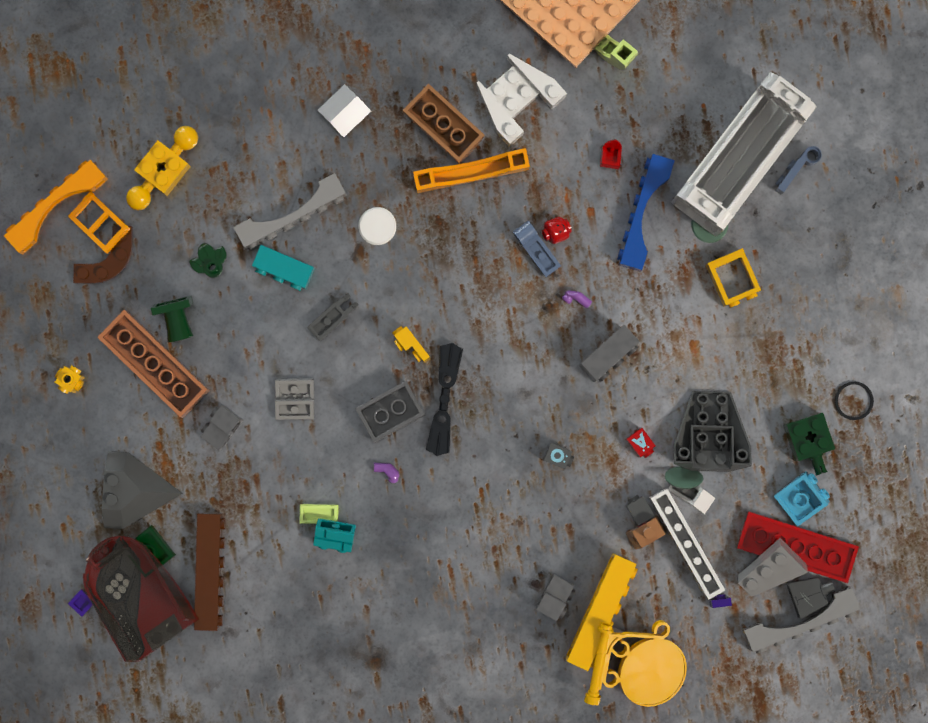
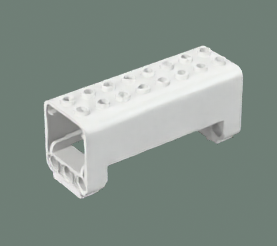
M769 72L671 203L708 232L718 236L726 228L736 212L817 106L808 96L784 78Z

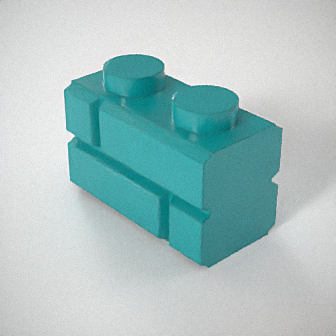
M318 518L313 546H318L323 550L328 548L335 549L340 553L351 552L356 525Z

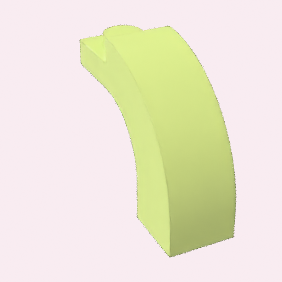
M609 35L594 48L597 55L620 70H625L638 55V51L624 39L619 43Z

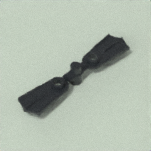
M454 343L441 345L439 348V383L442 386L439 410L441 411L436 412L433 417L426 450L436 456L450 453L451 418L446 411L450 402V388L456 382L463 354V348L458 347ZM445 376L451 377V381L449 383L444 382L443 379ZM439 416L446 418L444 423L438 421Z

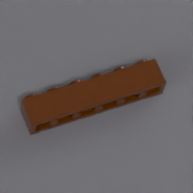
M197 514L195 613L199 620L194 622V630L218 631L220 626H223V615H220V607L224 605V596L221 595V588L224 587V576H221V568L225 566V557L221 556L222 549H225V537H222V529L225 530L226 519L222 518L223 514Z

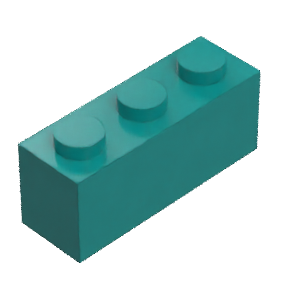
M260 245L252 267L256 268V273L266 276V273L273 276V280L282 284L284 281L291 283L290 287L299 291L302 288L307 289L315 270L313 266L263 245Z

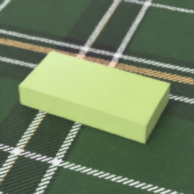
M300 504V524H317L318 518L338 522L339 505Z

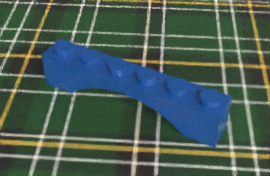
M652 154L651 158L646 159L644 169H647L645 177L641 176L638 187L642 189L640 195L636 194L633 205L636 206L634 213H630L628 223L631 226L629 231L625 230L622 241L625 242V246L618 253L617 260H620L619 266L639 272L642 271L648 252L642 235L644 209L651 195L669 180L675 160Z

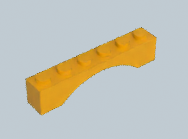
M526 148L477 161L414 171L413 175L417 193L527 171L530 169Z
M92 160L82 162L78 166L79 170L66 176L61 186H55L45 200L42 198L35 204L36 208L31 212L27 211L20 217V222L16 225L12 224L7 228V233L4 237L18 253L23 255L37 243L38 234L44 219L57 204L75 194L95 192L108 180Z

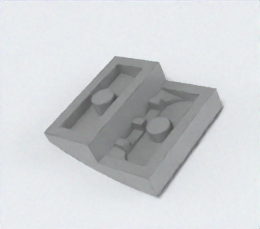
M314 378L275 379V419H314Z

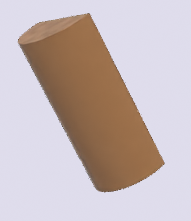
M427 84L402 111L459 164L469 156L485 136L430 84Z

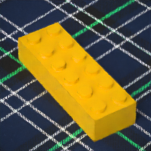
M612 553L565 656L567 662L586 671H589L590 667H594L595 655L598 651L601 636L598 627L601 626V623H608L613 626V615L619 613L622 606L619 602L622 596L626 597L630 587L627 584L630 578L634 579L637 573L636 563Z

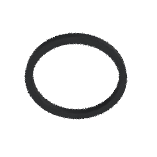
M848 382L842 385L836 393V409L846 419H862L873 408V394L863 383ZM848 385L862 386L869 393L870 406L862 416H847L838 405L839 394Z

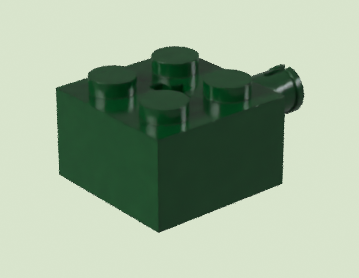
M818 413L784 424L783 426L795 461L809 458L812 461L815 475L828 472L822 455L825 452L834 450L835 446L824 413ZM808 433L813 435L811 441L805 438L808 436Z

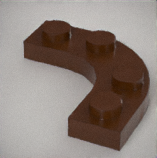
M112 226V238L121 229L120 226ZM128 226L130 228L129 232L111 249L108 257L102 262L74 264L73 283L96 284L115 278L127 266L130 260L133 246V227Z

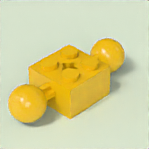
M190 126L179 127L174 133L175 143L170 149L157 140L137 165L134 171L146 180L141 186H134L127 192L126 201L132 209L143 210L147 208L151 201L150 192L154 187L168 196L191 166L180 158L179 155L183 150H190L197 145L198 134L194 128ZM164 164H165L164 167L166 168V170H165V171L161 170V171L159 172V170H160L159 167H160L161 165H164Z

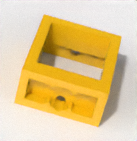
M743 248L706 264L723 307L729 305L732 308L740 304L739 300L745 297L747 301L758 296L757 292L761 291ZM740 259L753 289L728 299L716 268Z

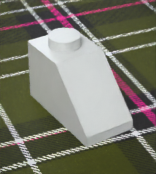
M670 485L668 488L670 492L703 514L707 512L715 500L711 494L699 486L682 489Z

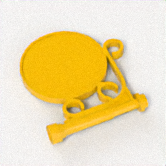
M656 621L652 625L653 633L614 632L611 624L601 623V626L598 627V631L601 632L600 642L596 652L590 688L585 693V703L599 705L601 698L599 690H601L602 683L608 688H612L619 683L622 692L632 702L646 707L663 704L677 694L686 677L687 663L681 649L671 640L665 638L670 633V626L665 621ZM664 625V631L661 634H657L658 627ZM639 637L645 639L636 642L630 647L622 638ZM618 641L624 644V650L619 653L613 649V646ZM611 652L616 657L622 658L618 674L613 669H608ZM607 673L614 674V679L607 683Z

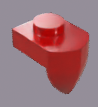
M609 140L603 145L600 167L619 170L622 145L618 140Z

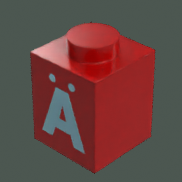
M643 428L638 429L625 439L639 458L642 456L647 458L654 452L653 448L656 445Z

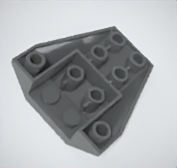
M692 391L674 443L675 465L690 471L731 472L752 466L751 445L731 392Z

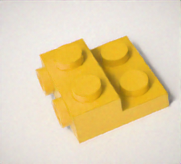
M400 326L392 332L396 338L394 343L400 351L405 350L407 353L414 349L412 354L418 362L422 360L426 363L430 360V356L407 326L404 328Z

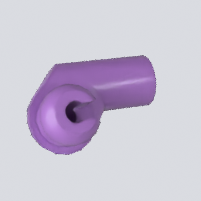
M568 290L562 297V300L568 304L572 300H576L585 308H588L592 303L589 298L578 291Z
M374 462V472H384L389 478L388 481L390 483L398 482L399 472L391 463Z

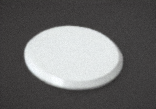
M370 208L360 217L358 223L359 233L370 244H385L393 238L396 232V220L392 213L385 208Z

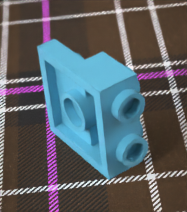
M807 471L774 495L775 499L797 527L826 507L830 502L828 499L830 498L829 493L824 488L820 489L816 484L818 480L813 473L808 474Z

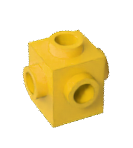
M72 365L71 367L64 366L63 369L60 368L56 373V381L54 383L58 384V389L66 394L68 392L76 393V391L82 388L85 377L80 374L81 370ZM70 376L71 381L69 383H66V378Z

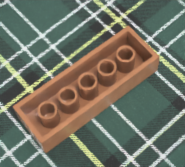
M123 310L97 337L180 418H184L210 391L126 310Z

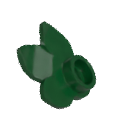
M202 243L198 248V257L191 259L189 263L195 272L205 273L208 277L215 278L222 273V264L227 258V253L223 246L214 250L209 244ZM215 265V269L210 270V267Z

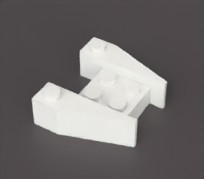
M508 54L507 60L512 67L487 89L478 81L477 89L496 133L510 147L524 134L523 129L513 119L538 96L552 110L566 98L567 93L552 77L517 57Z

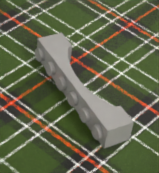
M334 173L319 181L320 186L312 198L295 212L280 219L266 222H253L250 218L233 227L244 248L253 250L260 246L259 242L265 239L269 241L277 237L276 233L281 230L286 232L294 227L293 224L300 221L303 223L311 218V214L315 212L320 214L328 209V205L332 203L336 205L344 201V197L347 195L336 174Z
M848 586L831 593L832 598L824 608L812 617L797 624L784 627H766L761 622L743 628L742 631L750 651H756L757 654L767 650V646L772 644L779 646L784 644L787 638L792 637V639L803 636L802 632L807 630L814 632L821 629L820 625L828 623V625L838 622V618L842 616L848 618L856 615V611L860 610V606L852 587Z

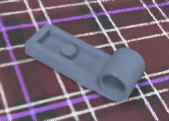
M811 146L796 161L793 159L786 168L789 170L785 176L781 175L775 183L778 186L775 191L783 194L804 164L813 166L821 159V150L818 147ZM808 152H813L816 155L814 161L808 159Z
M526 221L512 232L545 278L561 267L529 221Z

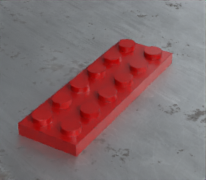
M749 511L747 512L736 548L761 555L781 538L807 564L808 571L848 583L859 546Z

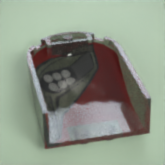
M125 536L110 537L97 544L88 555L85 573H83L85 591L125 662H140L199 620L175 580L152 552L139 540Z

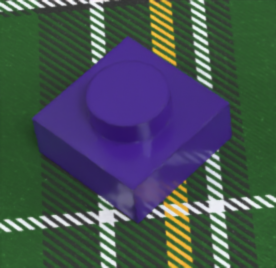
M81 589L68 605L83 617L96 601Z
M718 594L714 596V599H709L710 607L712 608L732 606L731 598L726 597L725 594Z

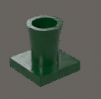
M192 295L154 304L151 307L152 316L162 313L164 315L168 342L180 341L194 336L184 308L190 307L193 304Z

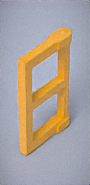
M92 191L68 215L107 254L130 230ZM93 200L104 213L88 229L76 217ZM110 216L121 229L105 245L93 233Z

